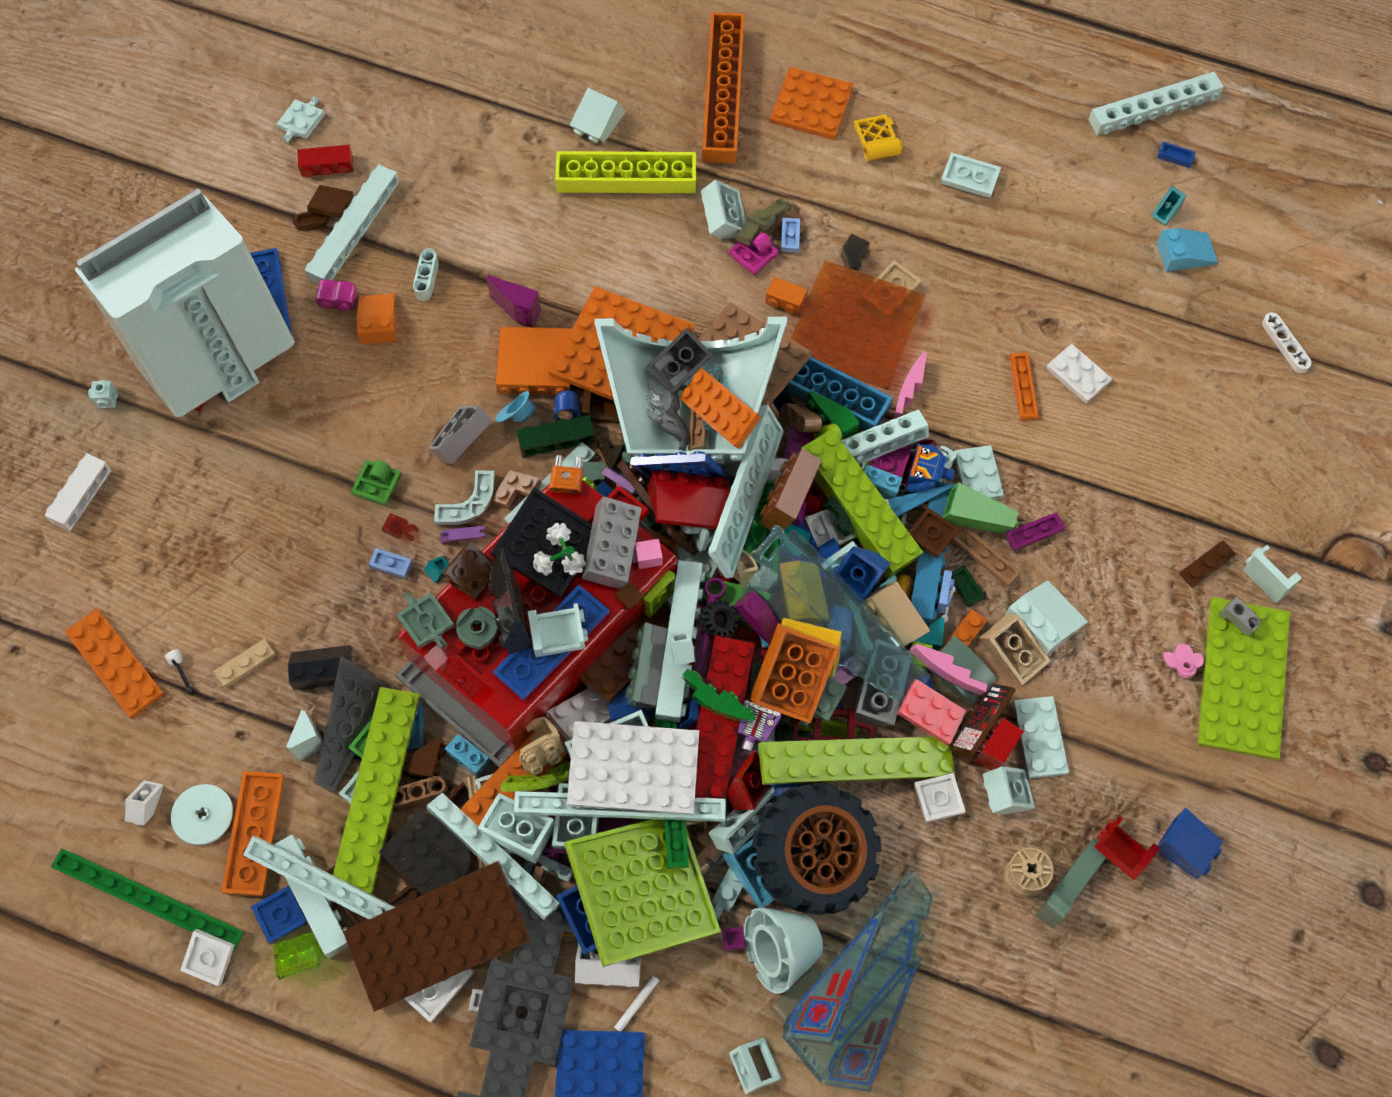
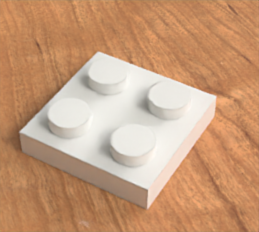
M954 773L914 783L925 823L965 814L966 811Z
M196 929L192 933L180 971L219 986L222 984L235 945Z

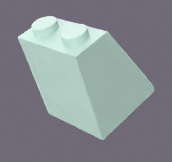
M587 88L570 126L574 129L573 132L579 136L584 134L588 136L590 141L594 143L599 141L604 144L626 111L618 101Z

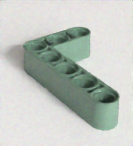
M1095 838L1087 845L1035 915L1052 929L1065 917L1073 906L1071 905L1106 858L1094 847L1098 843V840Z

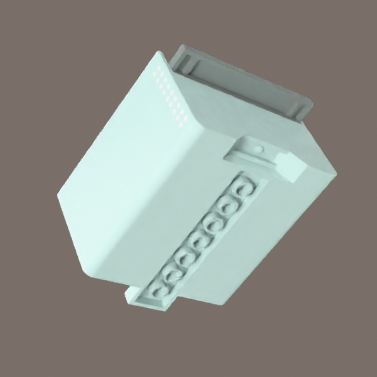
M199 188L76 261L79 268L77 267L74 270L139 372L175 417L187 414L220 392L228 402L234 400L260 383L254 370L294 345V339L242 236Z

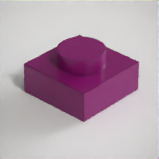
M743 927L722 928L724 951L745 949Z

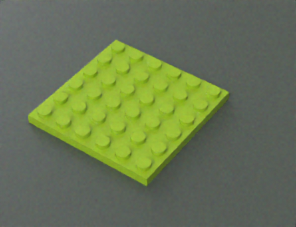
M652 819L569 840L564 843L602 967L706 938L721 932L687 828L689 868H667L663 819Z

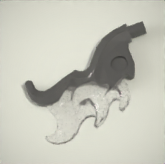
M651 375L648 378L647 386L653 398L646 395L645 399L653 412L647 409V416L652 421L661 423L659 428L662 431L678 439V442H680L678 450L686 451V447L690 443L689 430L677 411L680 409L678 391H683L687 385H682L676 392L671 394L663 385L656 382L654 375Z

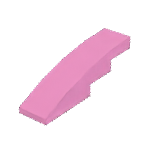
M923 351L904 381L899 394L894 419L902 416L904 406H911L913 392H920L927 352Z
M919 644L911 647L910 652L942 678L978 695L986 692L988 684L969 678L971 670L952 664L954 656Z

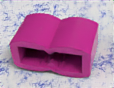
M320 280L315 299L321 308L330 309L337 307L342 311L354 308L357 288L351 282Z

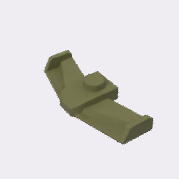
M780 198L775 204L763 210L753 211L746 217V223L735 240L750 246L758 230L766 231L775 223L776 216L791 210V203Z

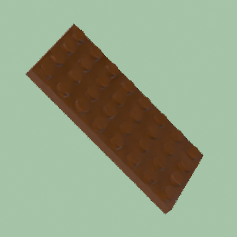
M500 861L487 865L343 931L374 1012L532 941Z

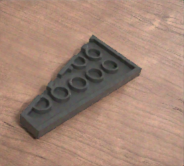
M340 657L314 778L315 784L330 793L334 792L355 755L348 747L373 717L380 687L392 689L391 686L345 657Z

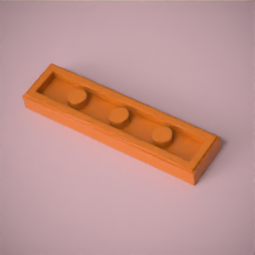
M1012 353L1009 358L1019 420H1038L1039 413L1029 353Z

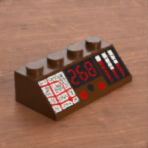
M992 683L986 692L980 694L981 701L979 704H973L969 711L972 715L968 720L964 718L959 726V729H961L958 736L955 734L950 744L952 755L964 763L970 764L982 742L1012 699L1016 691L1015 688Z

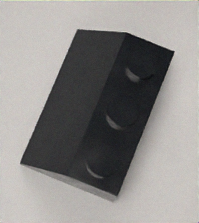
M351 645L291 652L288 662V676L292 689L295 691L334 686L340 657H345L352 662Z

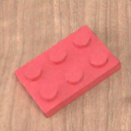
M915 679L897 714L948 746L951 744L966 710Z

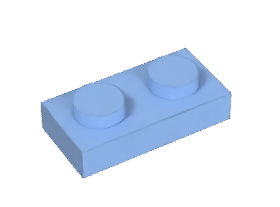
M783 218L781 252H799L800 219Z
M376 548L368 565L372 569L406 579L413 562L412 559Z
M944 570L943 581L939 591L940 599L936 609L938 613L944 614L945 608L950 607L952 596L948 594L949 590L952 591L954 579H951L952 571Z

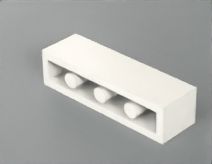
M86 453L84 458L79 461L78 467L73 474L68 477L63 489L57 493V497L52 505L47 508L44 516L48 521L70 532L111 472L108 464Z

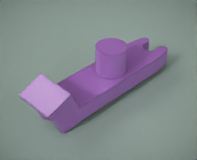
M484 526L443 530L440 533L441 544L485 538L486 534L481 533V531H485L486 528Z

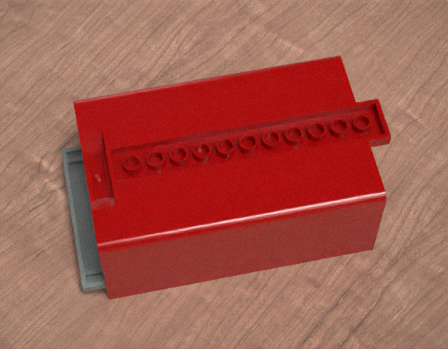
M583 480L580 494L549 491V484L541 491L591 524L593 523L596 504L603 497ZM620 485L607 496L610 499L641 507L639 523L649 514V509ZM509 524L482 550L500 569L476 599H471L467 594L460 592L450 583L435 597L454 623V627L442 635L448 646L440 650L437 643L433 641L419 649L406 629L403 628L397 634V638L408 663L395 675L413 693H419L422 701L472 745L487 755L499 768L534 732L532 730L528 733L526 726L532 720L546 717L548 710L588 688L579 681V676L645 614L643 599L628 611L615 597V594L621 589L582 579L583 572L574 575L559 599L496 559L490 553ZM638 525L635 543L655 540L653 536ZM661 543L663 565L638 569L637 562L633 563L632 558L628 583L631 581L644 597L669 570L675 574L676 581L677 557ZM580 585L603 604L610 613L588 635V641H584L585 649L572 651L523 701L494 676L493 671L531 634L528 611L536 610L537 614L552 612ZM484 607L489 609L496 617L499 627L497 636L492 643L483 649L468 647L458 637L456 630L457 619L466 609ZM474 624L473 631H480L482 624Z

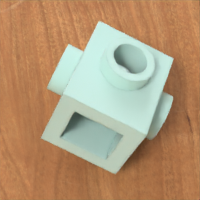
M93 381L91 389L88 391V396L96 408H116L118 390L111 381Z

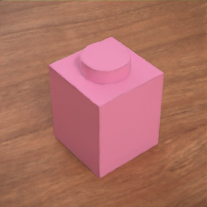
M659 539L635 543L632 558L633 563L637 562L638 569L663 565Z

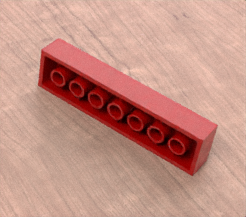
M715 635L705 684L713 685L718 690V695L724 690L728 693L730 691L739 698L738 702L743 705L755 643ZM700 706L696 730L699 731L695 798L725 799L740 722L721 717L703 706Z

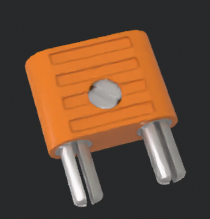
M557 455L555 466L551 469L549 491L580 494L583 470L581 469L582 458L576 457L574 467L562 466L563 457L560 455L559 458V455Z

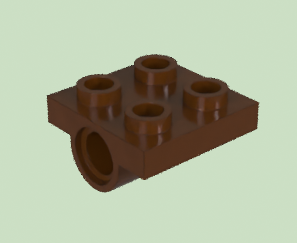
M468 541L442 573L449 578L448 581L453 587L467 594L471 599H476L500 568L471 541Z

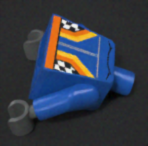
M918 442L912 444L915 449H910V452L915 457L907 481L909 485L901 483L899 488L905 490L898 492V494L904 496L938 487L941 478L952 481L955 470L944 467L947 458L935 445H920Z

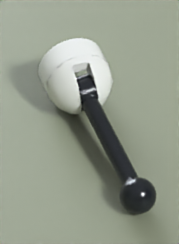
M176 649L168 652L165 655L166 661L169 665L177 667L187 688L186 693L193 694L194 688L190 687L180 666L183 659L180 650Z

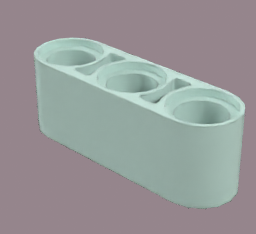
M430 248L424 249L420 254L413 283L415 296L421 302H426L431 298L439 267L437 254Z

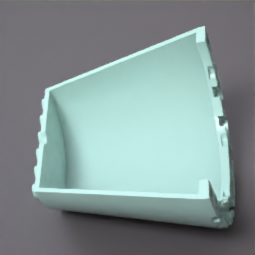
M768 317L765 328L759 330V335H757V332L746 335L744 341H740V338L700 341L713 354L712 358L702 368L756 413H759L787 327V317ZM595 319V326L627 453L631 457L635 458L641 454L652 457L659 453L668 454L669 456L675 455L677 452L693 454L695 451H702L719 465L731 464L742 460L752 432L741 447L737 449L710 426L708 449L689 451L687 445L686 451L678 450L680 444L678 439L659 428L661 425L659 415L669 409L672 400L669 391L646 366L672 341L659 338L658 342L651 341L652 337L639 333L637 337H634L631 330L623 329L615 319ZM694 375L683 385L688 386ZM679 390V391H678L679 397L681 396V394H682V392H683L682 390ZM679 399L680 409L677 413L685 422L690 432L691 408Z

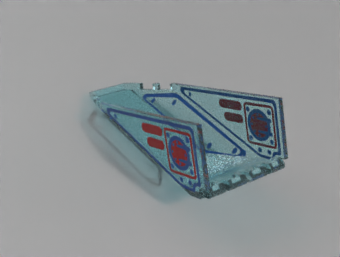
M915 870L907 872L820 973L787 1016L783 1025V1039L819 1082L824 1081L825 1085L867 1092L871 1090L921 957L916 955L918 941H924L925 938L924 934H920L922 919H928L932 895Z

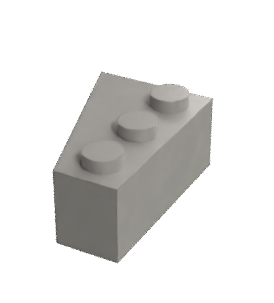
M459 406L428 450L442 463L453 464L488 427L493 419L479 406Z

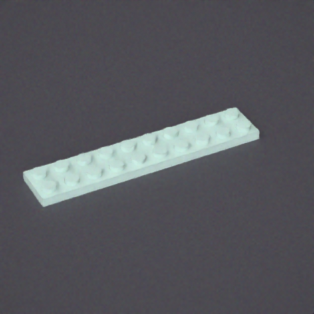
M762 405L759 415L762 418L753 429L745 456L741 460L718 527L714 533V538L709 547L708 553L725 578H733L784 432L769 405Z

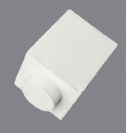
M144 780L125 800L124 821L144 826L155 812L163 790V784Z

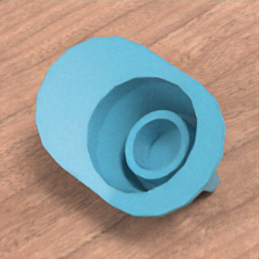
M524 391L514 401L506 405L497 414L495 421L500 423L509 418L515 422H522L529 419L536 411V406L528 398L529 392Z

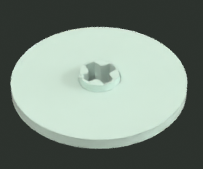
M209 784L193 786L184 791L175 801L171 811L172 827L175 833L189 844L206 845L215 842L227 832L232 823L234 815L232 801L217 786ZM203 810H204V812H205L207 815H206V816H202V818L200 819V817L198 816V813H202Z

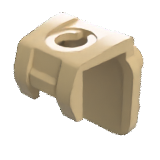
M546 717L536 718L526 726L528 733L534 730L535 734L531 737L532 742L520 750L519 760L524 770L532 775L541 773L543 767L549 763L551 765L558 763L561 760V753L565 751L557 729Z

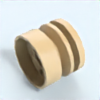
M1029 847L1019 850L1005 867L1004 880L1006 886L1018 897L1033 898L1037 896L1052 880L1054 872L1052 861L1040 849ZM1032 868L1034 871L1029 874L1027 870Z

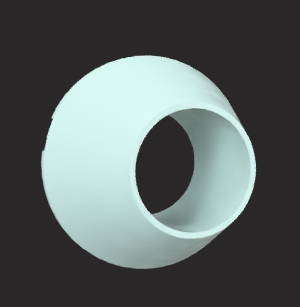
M768 908L751 910V915L746 917L744 924V941L750 963L754 962L759 972L756 976L766 989L775 994L783 993L821 957L823 942L819 928L815 921L806 914Z

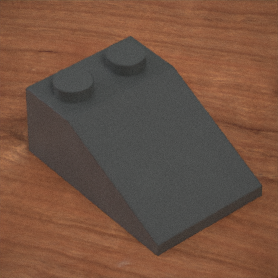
M686 328L646 368L673 394L712 358L713 354Z

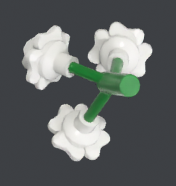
M555 523L553 527L547 529L548 534L546 538L551 541L552 545L558 544L563 549L554 556L544 554L542 551L534 554V569L546 576L552 572L551 567L554 560L565 556V560H562L565 573L569 572L573 576L576 573L583 572L582 567L586 566L584 555L578 554L572 546L567 547L565 541L570 539V529L566 528L564 523L560 525Z

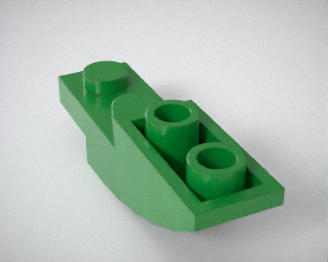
M687 669L682 674V679L695 690L692 694V699L704 708L733 721L750 724L755 721V712L748 705L743 706L739 703V698L730 691L728 693L724 690L718 695V690L711 684L706 685L702 681V676L695 670L691 672Z

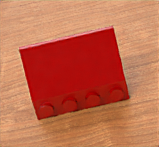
M653 470L648 486L656 523L717 529L731 491L728 479L722 477L713 478L704 475H689L683 472L673 473L666 470Z

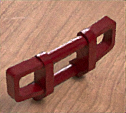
M848 708L847 710L835 709L832 714L834 717L846 718V738L821 736V719L812 718L811 720L813 722L812 738L798 737V723L801 720L795 719L793 721V741L855 739V727L868 730L869 739L874 738V727L856 722L855 710L853 708Z

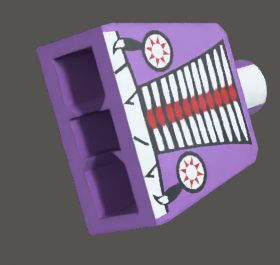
M745 700L743 706L748 705L755 712L754 716L756 718L752 724L740 722L738 735L745 738L741 749L752 752L756 743L768 741L782 714Z

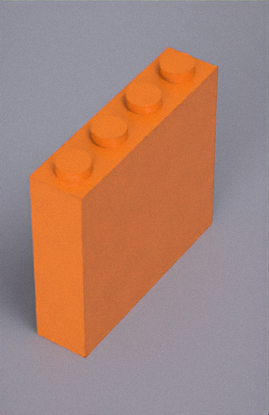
M500 327L496 375L497 393L509 395L528 391L529 394L546 396L557 395L565 390L571 391V384L549 376V371L572 329Z

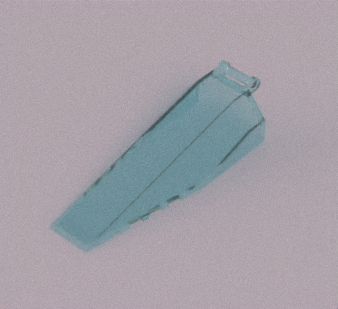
M774 525L771 533L763 543L751 552V557L761 567L741 593L755 591L768 604L780 624L783 618L842 632L839 666L852 671V674L857 677L864 678L870 682L869 684L877 689H881L884 693L901 703L915 679L925 684L931 677L811 543L794 529L787 535L779 525ZM778 538L782 542L767 559L763 554Z

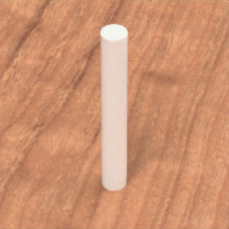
M652 976L614 1026L618 1032H622L660 981L658 978Z

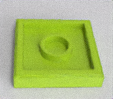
M671 570L643 598L644 613L649 618L674 593L675 574Z

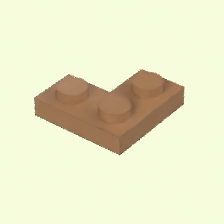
M509 470L491 501L495 505L509 509L517 494L528 496L533 487L539 489L542 482L539 478Z

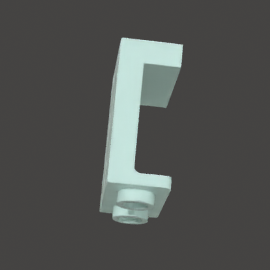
M1268 545L1262 549L1258 547L1252 552L1251 557L1245 561L1247 565L1243 571L1277 603L1302 578L1295 573L1287 579L1264 556L1270 547Z
M578 603L574 604V608L543 614H537L536 610L528 611L535 657L585 649L584 641H588L587 630L582 629L581 622H585L583 609H578Z

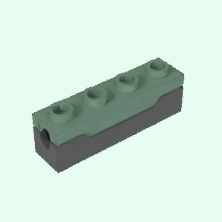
M645 623L637 629L635 634L637 646L632 653L634 664L629 671L631 682L626 690L627 705L651 710L657 705L668 628Z

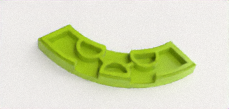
M563 761L555 768L547 770L546 775L538 777L532 774L509 775L501 783V791H530L563 783L569 780L570 762Z

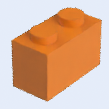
M774 277L766 292L765 303L773 308L777 307L785 310L789 314L799 315L807 297V289Z

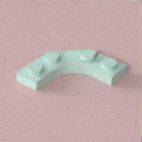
M475 470L473 494L465 502L454 505L435 504V525H460L480 517L491 504V499L494 495L495 472Z

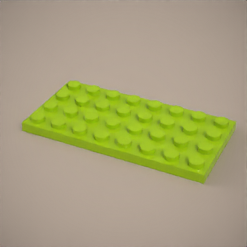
M1212 597L1209 605L1197 745L1277 761L1280 759L1290 611L1244 603L1261 620V624L1252 635H1246L1229 619H1224L1219 615L1231 600Z

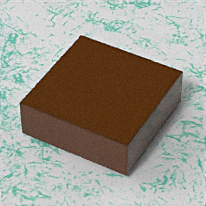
M630 581L615 594V597L629 611L644 598V595Z

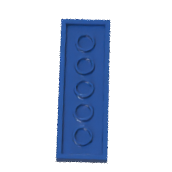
M277 248L252 252L250 254L292 335Z
M580 585L552 611L574 608V604L578 603V609H583L585 622H581L582 629L587 630V636L610 613L603 604ZM530 634L493 671V675L524 701L572 651L535 657L532 635Z

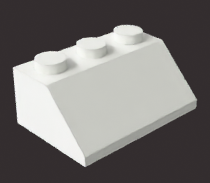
M578 943L575 961V983L639 987L641 956L602 967L597 948L583 954Z

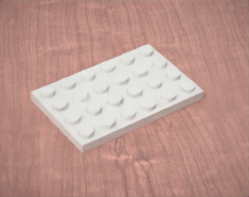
M574 721L567 806L693 815L699 731Z

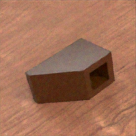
M442 738L434 739L413 753L408 771L411 778L424 780L440 775L441 764L439 763L441 757H444L446 753V745H444Z

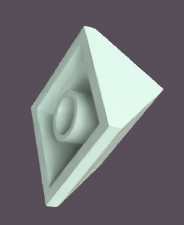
M303 710L300 712L286 746L289 752L299 761L319 752L323 741L316 724L306 711Z

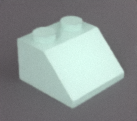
M1002 766L983 774L984 786L987 790L992 813L1009 814L1035 809L1025 769Z

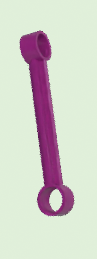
M711 578L707 581L705 586V594L708 597L706 605L719 601L723 597L725 583L721 579ZM711 583H718L722 587V592L718 595H712L708 591V586ZM717 612L714 614V622H716ZM706 629L701 632L695 671L702 676L704 683L713 639L710 637L711 634H705ZM692 687L690 695H692L695 692V690Z

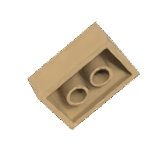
M898 582L878 587L862 600L865 603L866 610L873 615L877 626L884 631L891 645L903 647L930 631Z

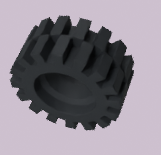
M715 601L702 608L701 611L703 613H700L699 617L703 619L699 620V623L704 624L701 629L707 630L705 632L706 635L711 634L710 637L712 638L715 635L725 637L733 633L734 629L737 628L738 625L735 623L739 622V618H735V615H738V612H733L735 607L729 606L730 602ZM715 612H720L724 617V625L722 627L717 626L714 622Z

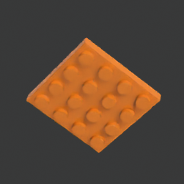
M789 66L770 117V123L835 140L854 83Z

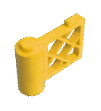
M885 114L854 121L853 125L863 147L864 157L867 162L901 155V151L904 150L903 142L896 138L892 129L894 124L891 117H887ZM882 121L885 123L883 127L876 124ZM866 125L868 129L864 130L859 126ZM872 128H873V129L878 130L879 133H878V134H874V133H872V132H870V131H871ZM883 133H886L890 135V137L884 138L881 135ZM866 136L873 138V141L866 142Z

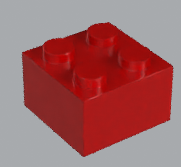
M1004 718L1000 724L995 722L976 753L979 755L976 762L990 771L1002 767L1024 731Z

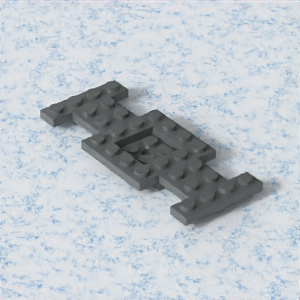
M515 897L532 941L515 948L512 964L494 959L490 960L469 1047L490 1052L480 1095L458 1091L457 1097H525L533 1061L551 1066L555 1065L574 978L554 974L563 932L575 935L563 909L557 908L543 920L522 899ZM519 1006H523L527 1010V1016L524 1019L517 1018L515 1014Z

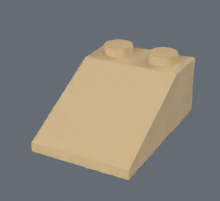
M1007 614L979 637L993 657L1020 685L1026 683L1051 661L1018 614Z

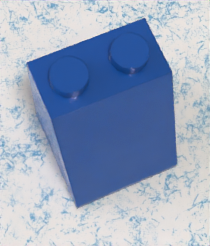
M1184 808L1173 819L1157 845L1160 850L1157 853L1198 879L1202 875L1206 876L1212 868L1210 862L1212 859L1216 860L1220 855L1222 849L1219 847L1223 841L1191 811Z

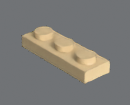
M264 638L213 672L226 689L276 657V654Z

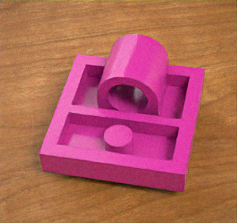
M756 233L750 246L738 242L729 250L728 255L754 276L778 255L779 250L772 245L770 238L765 233Z

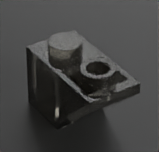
M852 233L844 243L841 254L847 275L852 278L855 272H859L862 261L867 260L871 252L869 250L870 242Z

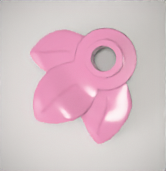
M1180 643L1177 646L1175 653L1164 652L1163 654L1166 664L1176 669L1178 675L1182 678L1194 676L1197 668L1201 667L1204 662L1201 653L1193 654L1191 647L1184 643Z

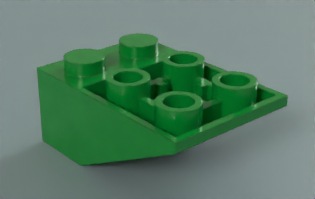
M808 392L806 407L821 417L822 426L831 423L836 424L842 433L841 440L858 433L860 422L848 408L817 393Z

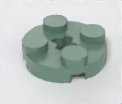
M484 607L466 609L460 614L456 623V630L460 641L466 646L475 649H483L492 643L499 629L495 615ZM482 624L481 630L473 631V625Z

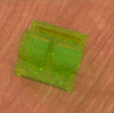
M313 931L273 945L275 970L278 979L311 969L322 963L321 952Z

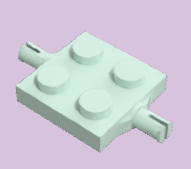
M314 96L309 103H303L298 100L293 101L277 123L278 129L287 132L282 138L283 142L288 144L294 136L304 139L309 137L325 115L322 109L315 107L320 101L317 97Z

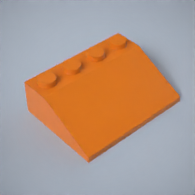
M778 623L749 699L756 705L811 723L840 647Z

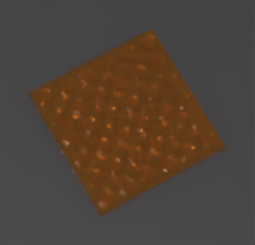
M824 260L791 339L809 349L813 354L811 357L857 380L888 390L926 295Z

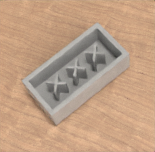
M604 496L596 504L585 559L586 566L583 570L582 579L616 589H621L628 583L641 507Z

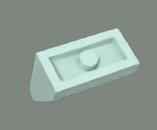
M765 1037L741 1045L729 1052L745 1094L781 1080ZM758 1045L772 1077L764 1081L760 1080L749 1053V1049Z

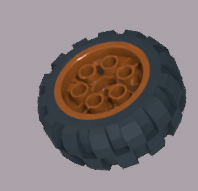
M825 784L802 785L796 789H789L777 796L775 803L772 806H767L760 816L759 822H761V826L758 832L754 831L752 847H755L757 852V859L753 860L757 876H762L765 881L764 888L774 899L783 902L787 908L815 915L835 914L846 910L851 902H858L868 892L869 888L866 885L869 880L876 879L880 864L875 863L877 852H882L881 837L875 836L873 828L877 826V823L870 810H864L861 807V800L849 791L843 792L837 786ZM807 819L811 831H808L801 823L803 820ZM820 823H823L825 827L822 833L819 831ZM838 833L841 837L840 843H838L836 839ZM806 834L805 839L807 840L805 845L802 843V836ZM815 845H817V849H819L818 853H816V849H814ZM791 846L799 847L798 852L800 853L791 854ZM841 854V861L838 863L837 858ZM804 857H805V859H806L807 866H804V865H803V858H804ZM822 866L826 867V874L824 876L820 872ZM813 869L810 880L804 879L808 871Z

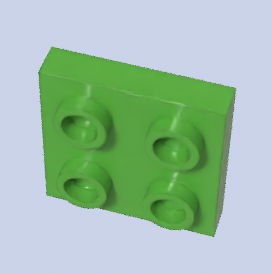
M366 460L351 490V494L387 507L402 475L401 471L392 469L390 465L380 460L375 462Z

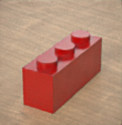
M350 144L297 149L298 168L301 177L354 172L353 154Z

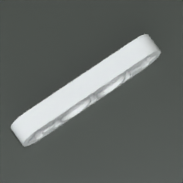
M1272 312L1266 314L1262 321L1263 328L1291 367L1297 373L1307 372L1311 366L1309 356L1278 314ZM1277 333H1283L1286 336V338H1279L1277 336ZM1287 347L1295 348L1296 353H1290Z

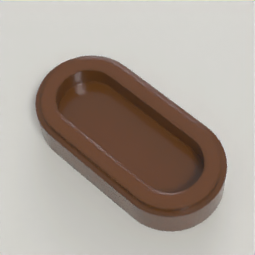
M309 211L299 213L293 218L294 226L299 231L324 227L329 222L328 215Z

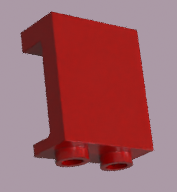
M1120 816L1116 821L1111 819L1105 826V829L1096 837L1099 841L1094 847L1132 880H1135L1160 848L1153 843L1146 850L1118 826L1123 820Z

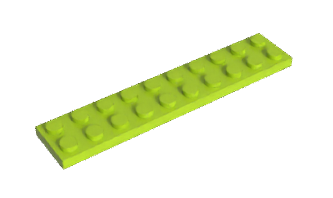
M383 687L379 689L333 872L334 876L371 895L373 894L420 700L419 693Z
M934 737L760 742L758 744L762 785L935 778L952 773L955 776L952 751L950 750L951 745L947 746Z

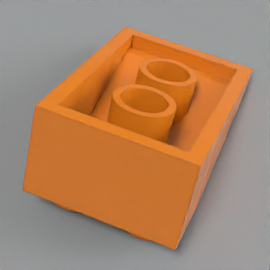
M395 293L359 296L357 335L361 344L397 341Z

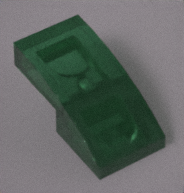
M834 496L828 498L822 505L836 517L831 524L844 536L849 535L853 528L846 511Z

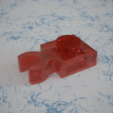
M392 513L389 514L381 528L382 532L399 539L403 534L410 541H413L414 537L409 532L419 531L415 525L407 526V519Z

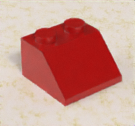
M756 751L751 752L726 793L734 810H755L770 785H762L760 759Z

